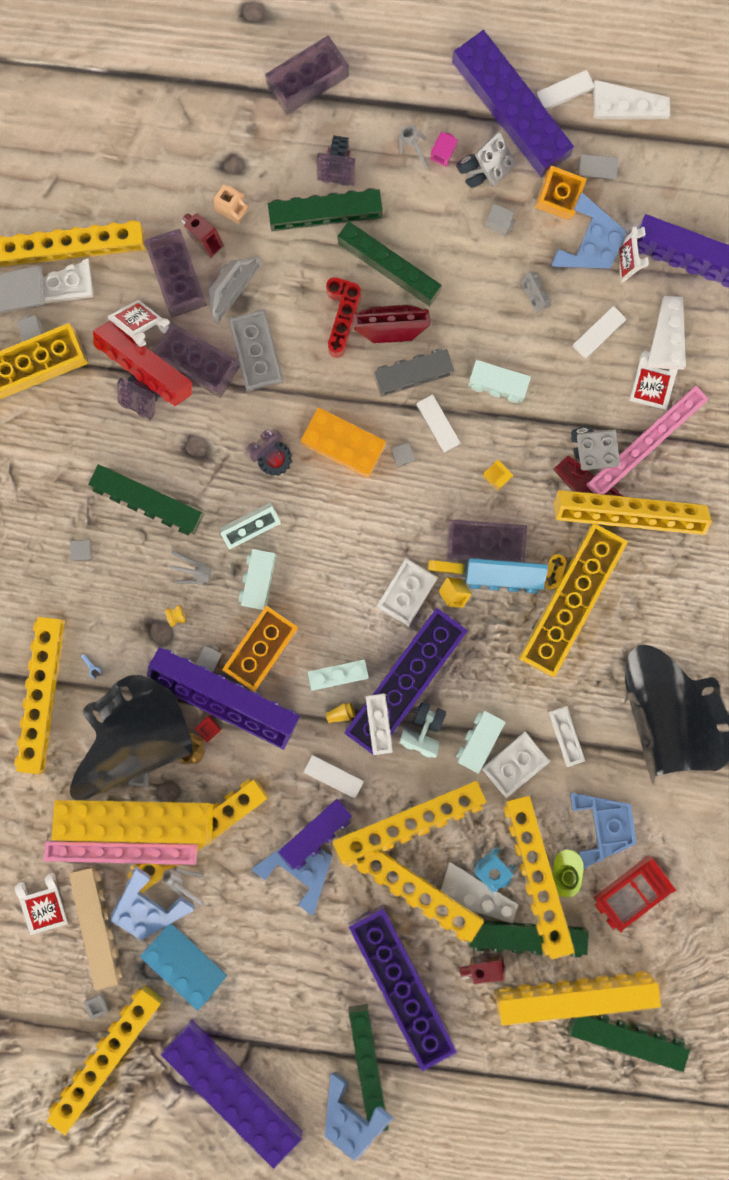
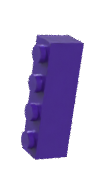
M338 799L334 800L284 845L277 854L291 870L295 868L300 870L307 863L305 859L309 855L314 857L322 850L320 848L321 844L325 841L328 844L336 837L334 833L339 828L344 830L351 823L349 821L352 817Z

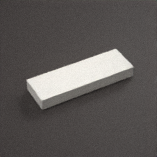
M585 70L536 92V97L544 108L548 110L593 90L595 86L588 71Z
M613 306L573 344V347L586 359L627 319Z
M433 394L416 403L443 453L461 444Z
M385 694L366 696L373 755L393 753Z
M564 706L548 711L566 767L585 762L586 760L568 707Z
M314 755L311 756L303 772L354 799L364 782Z

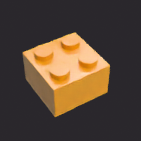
M551 166L546 171L534 208L569 221L575 215L574 207L587 179Z

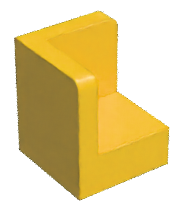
M497 459L483 473V477L498 491L513 477V474Z
M447 577L439 590L448 607L463 608L472 595L465 582L460 578Z

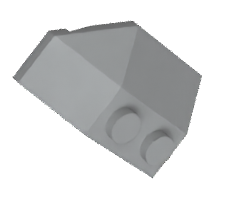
M259 257L231 260L228 265L225 264L222 267L217 280L214 279L210 283L208 290L212 317L216 324L220 322L262 266Z

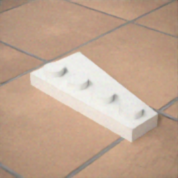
M594 80V119H668L670 116L669 97Z
M82 260L79 264L69 265L66 269L58 272L53 271L43 277L45 303L94 297L90 260Z
M664 296L646 368L684 369L686 367L683 297Z
M449 861L441 891L469 910L513 924L518 907L515 901L498 891L492 893L481 880H478Z

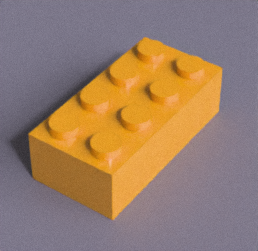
M318 407L301 439V445L369 479L386 446V441Z
M265 606L222 670L253 692H256L299 630V627L268 606Z

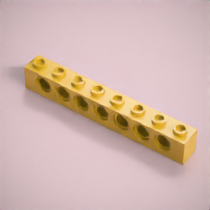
M129 220L122 224L112 222L105 226L90 225L88 228L72 227L70 230L54 229L52 232L46 233L36 231L29 235L19 233L12 237L0 236V267L146 250L144 228L140 221ZM122 234H128L125 239H120ZM104 236H109L107 241H102ZM86 238H91L88 243H83ZM72 240L70 245H64L66 241ZM53 242L50 248H46L48 243ZM34 245L33 249L27 250L28 246ZM11 247H15L13 252H9Z
M558 490L553 503L556 520L701 535L706 534L712 522L707 505L563 490Z
M37 617V621L35 620L33 624L35 637L31 641L30 646L33 652L32 659H29L28 662L29 678L25 682L27 695L24 697L22 704L25 710L24 716L20 720L21 736L17 740L19 753L16 755L14 762L15 767H17L16 772L42 774L45 772L65 620ZM46 632L51 636L47 643L43 640ZM44 651L48 654L45 662L41 660V653ZM41 670L45 673L43 681L38 678V673ZM38 689L41 690L43 693V696L40 700H38L35 696V693ZM35 709H38L40 712V717L38 719H35L33 717V711ZM32 728L36 729L37 731V737L35 739L32 738L30 735V731ZM30 747L35 751L33 758L29 757L27 753Z
M248 778L239 785L241 787L236 793L234 790L224 797L226 800L223 803L219 804L217 802L213 805V817L217 819L218 826L212 827V840L268 799L269 796L256 779L250 781ZM247 794L249 796V803H242L239 799L240 795ZM227 805L231 806L234 810L233 815L225 814L224 807ZM197 844V852L207 844ZM134 864L130 869L133 871L137 866L150 875V880L139 891L143 893L162 879L167 869L174 870L180 864ZM147 865H152L155 868L154 874H149L146 871ZM132 871L127 875L129 878L132 876Z
M474 781L338 838L332 842L341 866L346 865L350 867L358 863L357 859L362 857L369 859L376 855V851L383 849V852L394 848L393 844L401 842V844L407 843L416 834L423 836L429 833V829L435 826L439 829L448 825L447 821L461 820L466 817V813L471 811L473 814L483 810V806L487 801L478 782ZM465 798L469 805L467 807L461 806L459 799ZM448 806L451 809V813L444 814L441 807ZM430 813L433 816V821H425L423 815ZM411 820L415 823L416 827L408 829L405 822ZM394 828L397 830L398 835L390 837L387 834V830ZM377 836L380 842L377 845H373L369 842V837ZM358 843L361 845L362 850L355 853L351 850L350 846Z
M530 795L507 801L503 810L505 817L510 819L509 832L511 837H515L516 845H514L516 856H520L522 864H519L522 876H526L527 884H525L527 895H531L533 901L530 906L533 915H537L538 923H536L538 934L542 935L544 943L541 944L544 955H548L550 959H555L573 954L575 952ZM518 813H522L525 816L523 824H519L516 821ZM524 832L529 833L531 836L529 843H524L521 839ZM530 851L536 854V860L533 863L527 860V854ZM535 871H539L542 875L539 882H535L532 878ZM542 890L547 893V899L544 902L538 899V894ZM550 910L553 918L551 921L546 922L544 913ZM553 930L558 932V939L556 941H551L549 938V934Z
M358 843L350 846L351 850L355 853L357 849H362ZM382 850L376 851V855L369 859H357V870L365 875L368 872L374 877L373 880L381 886L385 884L390 887L389 891L397 897L403 896L407 899L405 902L413 908H416V906L423 910L422 914L429 919L434 917L440 921L439 925L447 931L449 929L457 933L455 936L463 942L467 940L471 942L483 924V918ZM373 860L381 862V870L373 869ZM390 871H395L398 874L397 881H391L388 878ZM405 883H413L415 891L407 892L404 888ZM422 894H429L432 901L428 904L421 901ZM445 905L448 908V913L445 915L439 914L437 907ZM457 916L463 917L465 924L457 926L454 923V918Z
M144 985L141 990L137 988L131 997L133 999L131 1005L128 1006L126 1004L119 1013L122 1016L118 1022L114 1020L107 1031L110 1033L107 1038L102 1036L95 1046L98 1048L94 1055L92 1053L89 1054L84 1061L85 1068L82 1071L78 1069L72 1080L74 1083L72 1086L69 1087L67 1085L59 1095L62 1097L59 1103L54 1102L48 1113L50 1116L46 1121L62 1134L66 1135L164 998L148 986ZM135 1006H141L144 1009V1012H137L135 1010ZM123 1022H129L132 1025V1029L125 1028ZM112 1038L118 1039L120 1045L113 1044ZM100 1055H106L108 1061L101 1060ZM88 1071L95 1072L96 1077L89 1076ZM76 1088H82L84 1090V1094L78 1093ZM64 1104H70L72 1110L66 1109Z

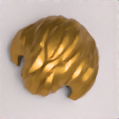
M189 733L192 741V753L178 759V761L186 765L198 764L204 758V741L201 737Z

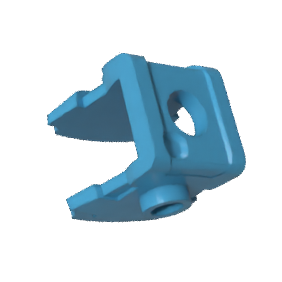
M499 846L492 848L474 867L475 874L492 893H495L501 887H506L514 876L515 864L513 863L507 867L497 856L501 850ZM492 869L500 871V874L495 879L489 876V872Z

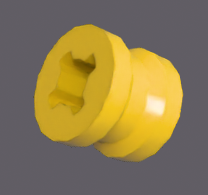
M180 604L176 605L173 609H165V614L171 627H174L177 623L183 624L186 622L185 614Z

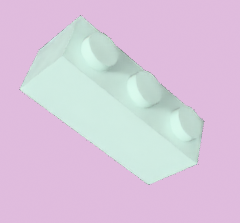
M476 360L468 386L474 391L482 392L483 390L489 392L493 397L500 398L502 396L508 398L507 400L510 402L518 403L522 402L525 398L531 376Z
M270 502L221 527L220 533L230 550L281 524V521Z
M252 549V553H248L246 564L249 565L248 572H244L243 576L245 588L244 591L241 590L239 595V602H242L241 606L263 611L267 605L276 560L275 553Z
M365 660L308 672L312 691L369 679Z
M484 710L476 715L474 719L476 725L473 731H468L464 739L467 741L464 748L460 747L455 756L458 758L457 762L478 774L505 724V721Z

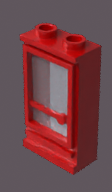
M647 856L595 895L593 898L597 903L594 906L600 914H606L608 917L606 922L612 930L617 929L621 933L668 895L674 893L676 889L654 859Z

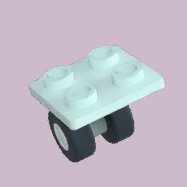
M422 701L413 720L418 725L424 723L421 732L419 733L404 727L400 743L407 749L420 751L426 757L432 756L436 758L439 741L425 734L429 724L430 730L435 732L440 730L446 716V711L438 708L436 712H432L429 710L430 704Z

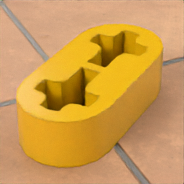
M560 554L553 555L548 560L546 578H550L552 573H554L553 580L555 584L549 586L548 581L545 579L544 588L555 589L561 581L566 567V559ZM559 558L562 566H558L555 571L553 570L555 564L552 561Z
M429 560L427 570L463 575L465 565Z

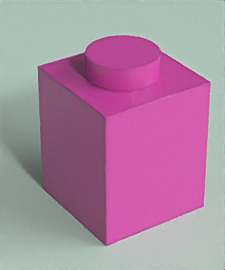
M441 132L431 150L430 159L447 167L457 148L458 139L450 133L445 134Z

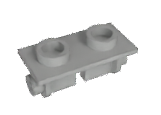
M529 271L520 282L532 307L538 313L543 308L546 309L551 306V299L546 290H539L544 287L539 275Z

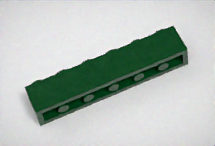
M368 188L360 192L350 190L343 194L334 192L329 193L327 196L311 195L309 198L302 199L300 197H293L285 201L276 199L268 203L271 231L347 223L348 221L380 219L383 217L380 189Z
M350 221L346 223L338 234V244L427 306L430 307L441 292L442 285Z
M99 464L88 483L93 488V492L101 496L105 493L110 496V500L118 504L121 501L127 503L126 507L135 512L140 509L145 512L144 516L153 520L157 517L162 520L161 523L170 528L174 525L179 528V532L187 536L190 533L195 535L204 517L201 511Z
M484 920L471 942L468 941L469 947L474 951H484L485 948L499 953L504 952V950H511L512 953L522 954L523 951H531V954L543 955L541 945L544 943L543 937L538 934L536 924L513 922L512 924L509 922ZM567 926L575 952L570 954V956L581 958L582 955H588L589 931L586 927ZM556 930L551 931L549 934L551 941L558 939V932Z
M368 1004L349 1007L348 1015L366 1119L370 1123L375 1109L381 1107L386 1111L369 1008ZM388 1125L384 1128L383 1132L389 1131Z
M605 1014L570 1018L567 1027L570 1037L682 1073L685 1071L690 1048L680 1038H666V1035L661 1032L655 1031V1033L648 1032V1029L636 1025L635 1028L629 1026L628 1022L620 1019L613 1021Z

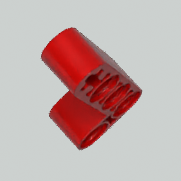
M333 277L326 283V293L329 298L339 301L340 304L329 337L328 351L332 357L339 358L343 356L354 323L353 314L357 313L361 300V288L354 282ZM338 286L339 290L333 292L330 290V287ZM350 291H355L358 293L355 297H350L348 295ZM348 308L352 310V313L345 315L342 311ZM344 326L347 330L340 333L337 331V328ZM337 339H339V348L334 350L333 347L336 346Z

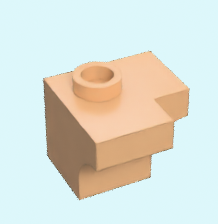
M223 184L214 198V211L239 224L248 211V206L243 202L245 194Z

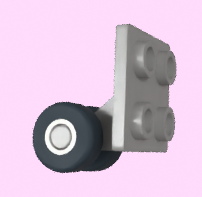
M498 132L475 154H470L461 159L456 167L459 173H466L469 178L465 180V183L470 188H474L482 184L486 178L491 186H495L516 166V163L501 133Z
M579 427L571 432L572 441L578 443V447L574 448L573 451L575 457L580 459L581 470L620 466L615 429L594 432V429L591 427Z

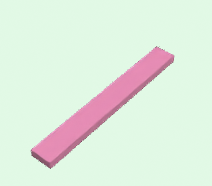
M697 386L692 388L619 454L620 466L604 468L586 484L587 487L594 494L604 495L709 399Z
M46 841L44 861L196 865L197 844Z

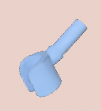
M85 654L81 656L90 669L89 675L91 678L96 679L92 672L94 669L102 674L101 668L94 666Z

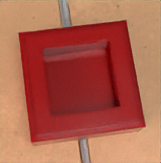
M210 715L194 728L207 743L222 730Z

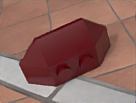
M412 305L369 307L360 313L353 314L354 330L372 343L412 341L431 325L429 309H421Z

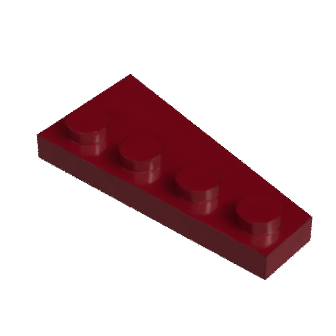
M567 456L553 468L556 474L573 492L594 494L586 484L595 476L588 470H581L580 463L570 456ZM614 487L604 494L624 497Z

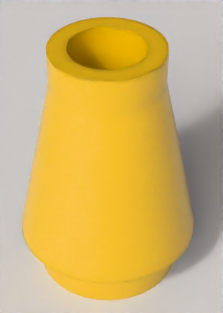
M345 702L325 713L328 723L351 721L355 717V711L351 702Z

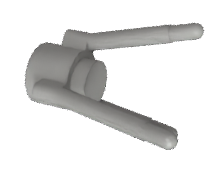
M416 125L405 126L401 130V134L398 135L400 154H403L404 143L414 146L424 167L428 168V164L417 144L418 136L423 140H426V137L417 129Z
M171 552L173 555L198 566L195 567V570L171 565V569L194 574L193 578L197 579L175 580V584L203 585L204 582H209L211 568H207V564L197 562L178 552Z
M177 866L174 870L169 868L164 872L162 882L165 885L169 886L179 896H182V893H184L201 906L205 905L203 901L181 886L183 882L181 874L204 877L203 873L183 870Z

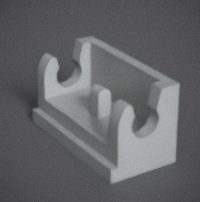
M581 154L578 158L577 175L616 180L619 157Z

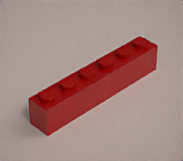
M108 321L93 331V344L98 350L104 352L111 360L121 365L124 370L133 374L137 380L142 381L152 391L162 396L165 401L170 402L176 407L192 395L191 380L145 346L139 347L133 338L113 322Z

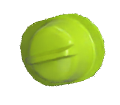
M563 850L557 854L554 860L552 875L557 893L562 897L570 898L575 896L583 882V861L575 851Z

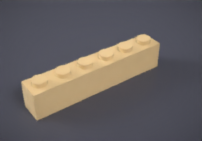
M96 865L73 870L69 873L94 990L118 985L123 978V970L117 961L119 952L117 946L114 947L113 943L115 935L113 928L109 925V909L105 907L104 903L106 894L100 885L102 880L101 872L99 869L97 870Z

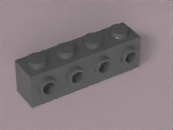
M439 348L431 351L429 355L419 354L409 361L405 359L399 360L393 366H380L374 371V377L380 396L383 397L452 376L454 369L448 350Z

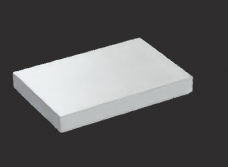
M405 558L376 607L409 627L438 577Z
M525 731L481 769L507 799L551 761Z

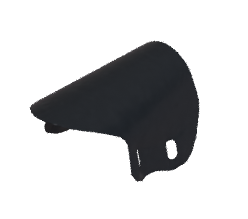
M649 645L636 646L628 655L626 661L625 685L652 784H655L656 776L691 770L718 771L729 762V731H720L717 725L726 724L729 726V713L721 698L719 681L713 677L692 680L661 650ZM713 687L711 694L702 695L704 688Z
M130 675L118 680L103 697L95 702L88 703L84 707V717L95 730L96 739L73 776L70 785V796L76 801L92 798L192 753V741L188 727L172 691L151 678L142 675ZM122 687H128L131 692L132 699L129 701L122 695ZM93 711L98 712L104 722H99Z

